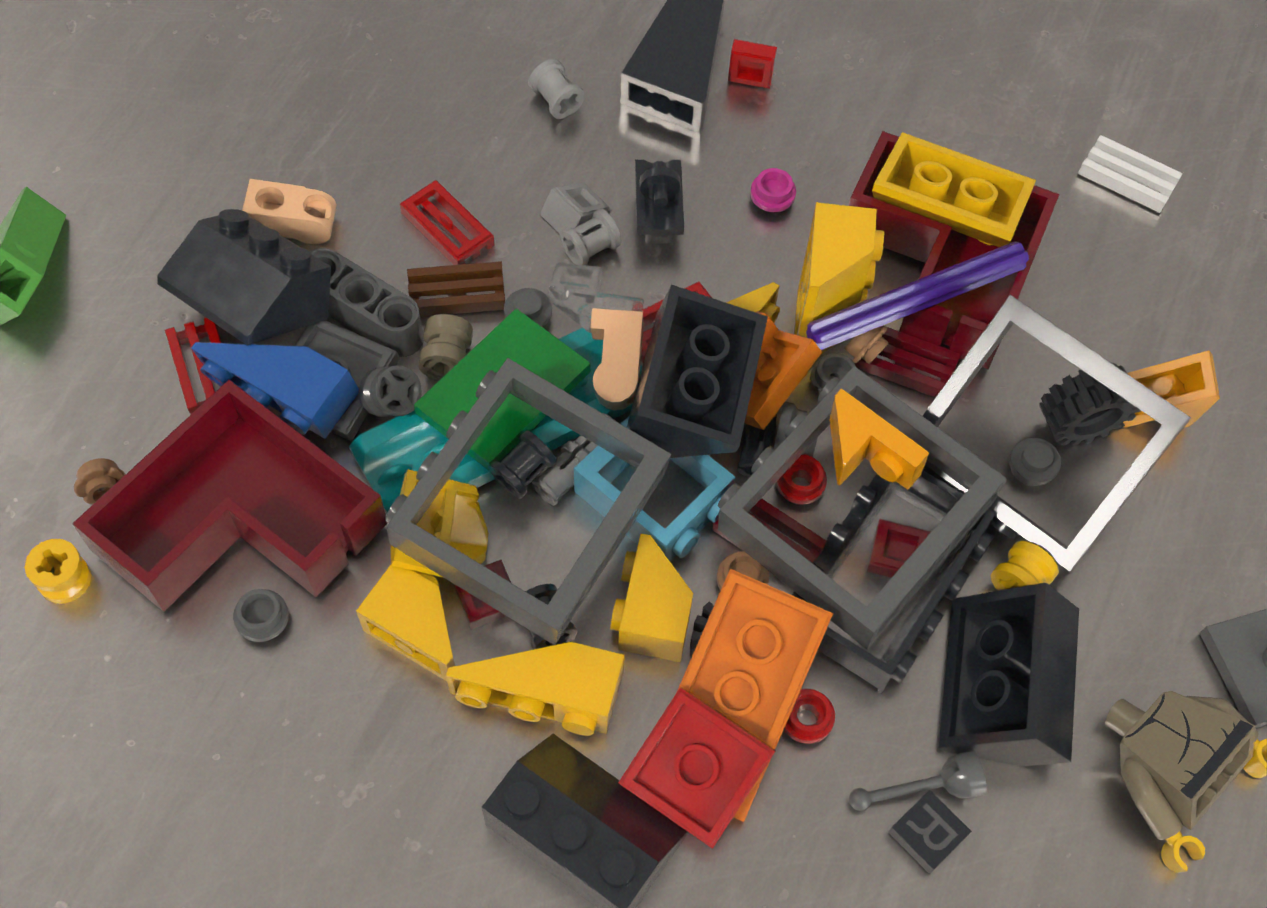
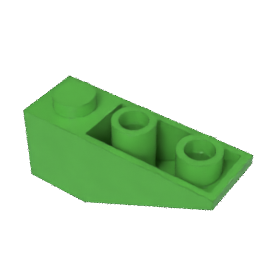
M28 187L22 189L0 224V325L18 317L22 313L44 276L66 218V214Z

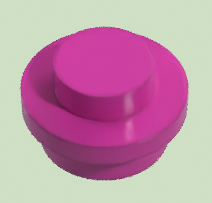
M769 168L762 171L754 179L750 195L754 204L760 209L768 212H781L788 209L794 203L796 186L786 171L778 168Z

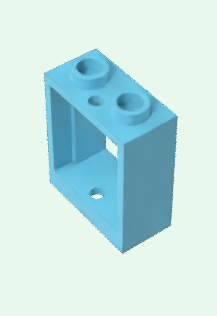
M629 417L621 423L626 428ZM597 446L574 467V492L605 517L621 493L611 482L630 464L602 447ZM709 455L670 458L706 489L666 528L642 510L626 536L638 545L640 533L651 535L669 561L676 555L680 558L685 557L699 541L701 536L699 532L710 521L715 523L718 520L720 509L718 503L723 494L735 482V476Z

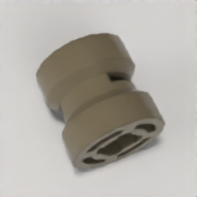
M449 314L434 315L428 318L423 333L424 341L427 345L420 352L419 370L424 375L435 380H440L467 355L465 350L469 349L472 344V325L461 317Z

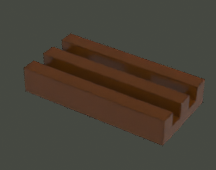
M502 261L407 269L409 297L417 303L420 317L504 310L505 293ZM495 291V293L467 295V293ZM448 295V297L420 299V297Z

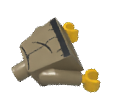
M1168 691L1163 692L1146 712L1125 699H1120L1112 706L1107 715L1106 727L1123 736L1120 743V764L1122 769L1121 776L1137 809L1156 838L1166 840L1161 850L1163 863L1169 870L1177 873L1188 871L1186 863L1179 856L1180 846L1182 845L1187 850L1188 855L1195 861L1204 858L1205 847L1198 838L1183 836L1180 830L1183 826L1192 830L1242 769L1254 778L1267 776V739L1259 741L1257 739L1259 734L1255 729V725L1249 723L1223 698L1183 696L1176 692Z

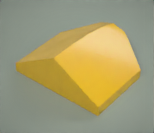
M407 470L400 495L404 494L408 497L419 482L416 479L417 471ZM448 479L417 523V526L479 564L486 560L489 532L478 503V490L474 485ZM391 545V566L442 577Z

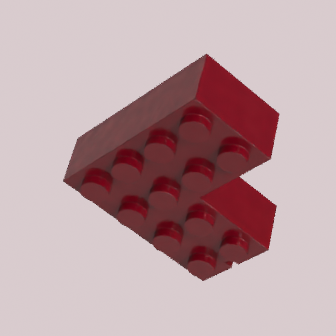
M882 131L850 197L848 206L877 209L876 230L884 231L883 247L925 262L926 264L919 279L999 248L995 245L984 244L976 238L951 230L952 227L875 199L872 193L874 183L899 139V136ZM1035 185L1032 189L1011 240V243H1022L1024 250L1028 252L1029 260L1026 262V267L1023 270L905 316L899 331L938 346L941 343L950 346L949 350L960 353L959 359L963 360L1008 297L1012 295L1016 299L1019 298L1060 194ZM1000 343L982 366L983 368L989 370Z
M228 380L72 524L95 555L164 612L240 537L317 597L349 564L346 552L349 550L357 556L388 522L385 521L386 513L381 495L236 384Z

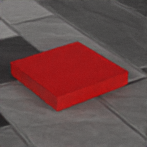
M680 687L618 783L713 849L776 750L683 687Z

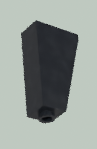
M667 0L621 72L620 103L700 133L704 126L723 17L724 0Z

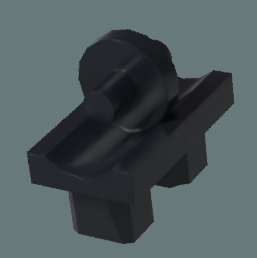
M635 160L637 235H645V242L648 244H669L673 242V235H684L681 160H671L666 163L663 161L650 163L646 160Z

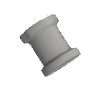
M549 59L542 62L532 71L529 77L528 84L533 92L544 97L549 104L550 113L556 119H564L574 114L584 102V90L579 85L571 83L565 75L563 64L557 59Z
M604 209L595 211L592 215L593 218L573 229L565 227L560 231V240L566 254L579 267L586 265L589 262V257L607 247L615 249L622 243L620 231L615 221Z

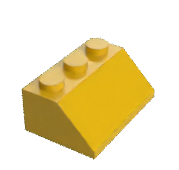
M902 132L874 183L872 193L875 199L952 227L951 230L976 238L984 244L1002 247L1011 243L1036 180Z
M816 202L797 290L795 335L807 338V325L810 322L867 300L868 289L871 290L874 283L876 261L881 259L884 243V231L876 230L877 209ZM833 346L821 350L822 354L830 348H832Z

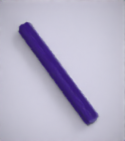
M1020 242L1009 243L814 320L807 325V338L813 339L820 350H823L1023 270L1026 267V262L1029 260L1028 252L1024 250Z

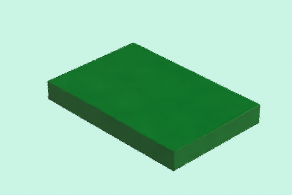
M516 308L414 404L415 413L446 437L448 428L456 415L462 410L468 413L478 400L475 396L476 391L485 375L490 370L497 373L507 358L568 394L591 372V363ZM509 393L467 454L489 470L488 466L493 461L500 462L520 442L519 436L524 431L528 430L531 432L547 415Z

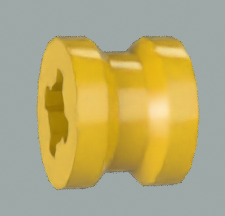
M49 539L32 548L26 557L24 566L26 576L37 587L43 597L52 603L66 604L75 601L90 586L92 577L90 567L71 542L64 539ZM52 567H53L54 570H55L54 573L50 572L51 569H52Z
M1018 541L1009 550L1008 561L998 564L990 577L994 587L1000 591L1040 583L1051 584L1058 575L1059 570L1055 560L1044 549L1031 542Z

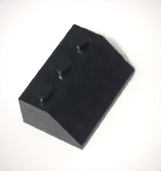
M238 209L223 210L217 216L199 220L157 275V284L247 346L327 320L329 317L331 266L313 256L307 249L295 245L279 235L276 230L264 226L251 218L245 211Z
M671 284L655 317L627 428L671 454L670 458L736 452L741 442L768 317Z
M1047 583L955 598L952 601L938 748L953 754L975 750L980 759L1017 766L1070 763L1072 759L1079 608Z
M554 733L516 761L481 807L486 826L597 908H636L689 833L620 785L616 777Z

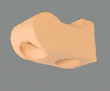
M250 179L242 211L248 213L251 218L264 226L276 230L282 237L294 238L307 244H322L330 239L337 204L331 195L323 191L308 189L298 185Z
M592 308L590 327L592 338L603 340L602 363L594 372L593 385L598 401L607 409L623 410L634 401L640 377L644 325L643 312Z

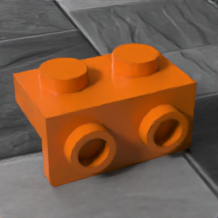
M757 311L756 313L767 316L768 319L745 424L764 430L800 381L807 375L809 369L822 354V351L813 339L780 331L766 313Z

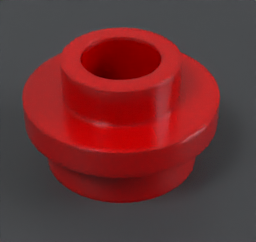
M801 455L777 480L776 486L786 500L795 504H810L823 495L827 485V475L819 461L811 456ZM804 478L808 481L809 486L797 485L792 480Z
M801 689L784 731L788 736L800 743L812 744L822 741L829 735L835 723V710L831 701L817 690ZM803 710L812 712L816 717V723L813 725L801 723L797 713Z

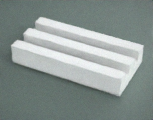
M1102 135L1097 139L1095 146L1092 147L1078 172L1079 175L1159 213L1162 211L1183 174Z

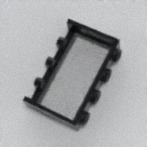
M924 470L908 490L898 482H889L876 473L868 486L863 485L853 501L849 514L842 524L838 522L835 524L827 537L824 550L812 564L867 606L891 579L867 572L879 519L932 532L964 494ZM988 509L868 649H865L830 620L818 650L877 687V692L880 694L883 693L891 679L901 684L918 657L910 652L915 641L920 637L928 642L944 616L936 610L944 597L951 601L955 600L970 576L962 570L969 558L979 562L995 536L987 532V529L996 513ZM793 592L792 596L804 600L796 592Z

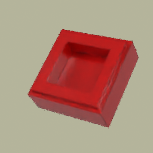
M734 39L731 49L728 81L770 89L777 47Z

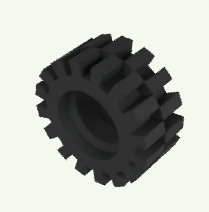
M1112 363L1113 365H1115L1116 367H1118L1119 369H1121L1123 372L1126 373V371H1125V369H1124V367H1123L1122 365L1117 366L1116 363ZM1082 369L1078 371L1079 375L1073 378L1068 375L1062 379L1063 384H1054L1050 387V393L1044 394L1041 398L1042 402L1039 403L1056 442L1064 446L1068 443L1071 446H1075L1082 440L1085 443L1093 442L1094 437L1099 435L1102 438L1110 435L1109 431L1113 428L1119 430L1124 427V421H1132L1136 417L1135 413L1140 412V409Z

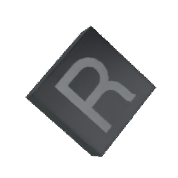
M929 790L891 827L888 833L931 874L972 831Z

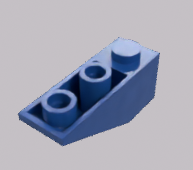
M195 342L191 347L204 364L200 371L207 378L219 386H222L228 380L232 381L264 407L270 406L281 413L280 419L303 435L308 430H311L319 436L326 438L359 393L357 384L346 368L306 346L254 344L247 346L246 344Z

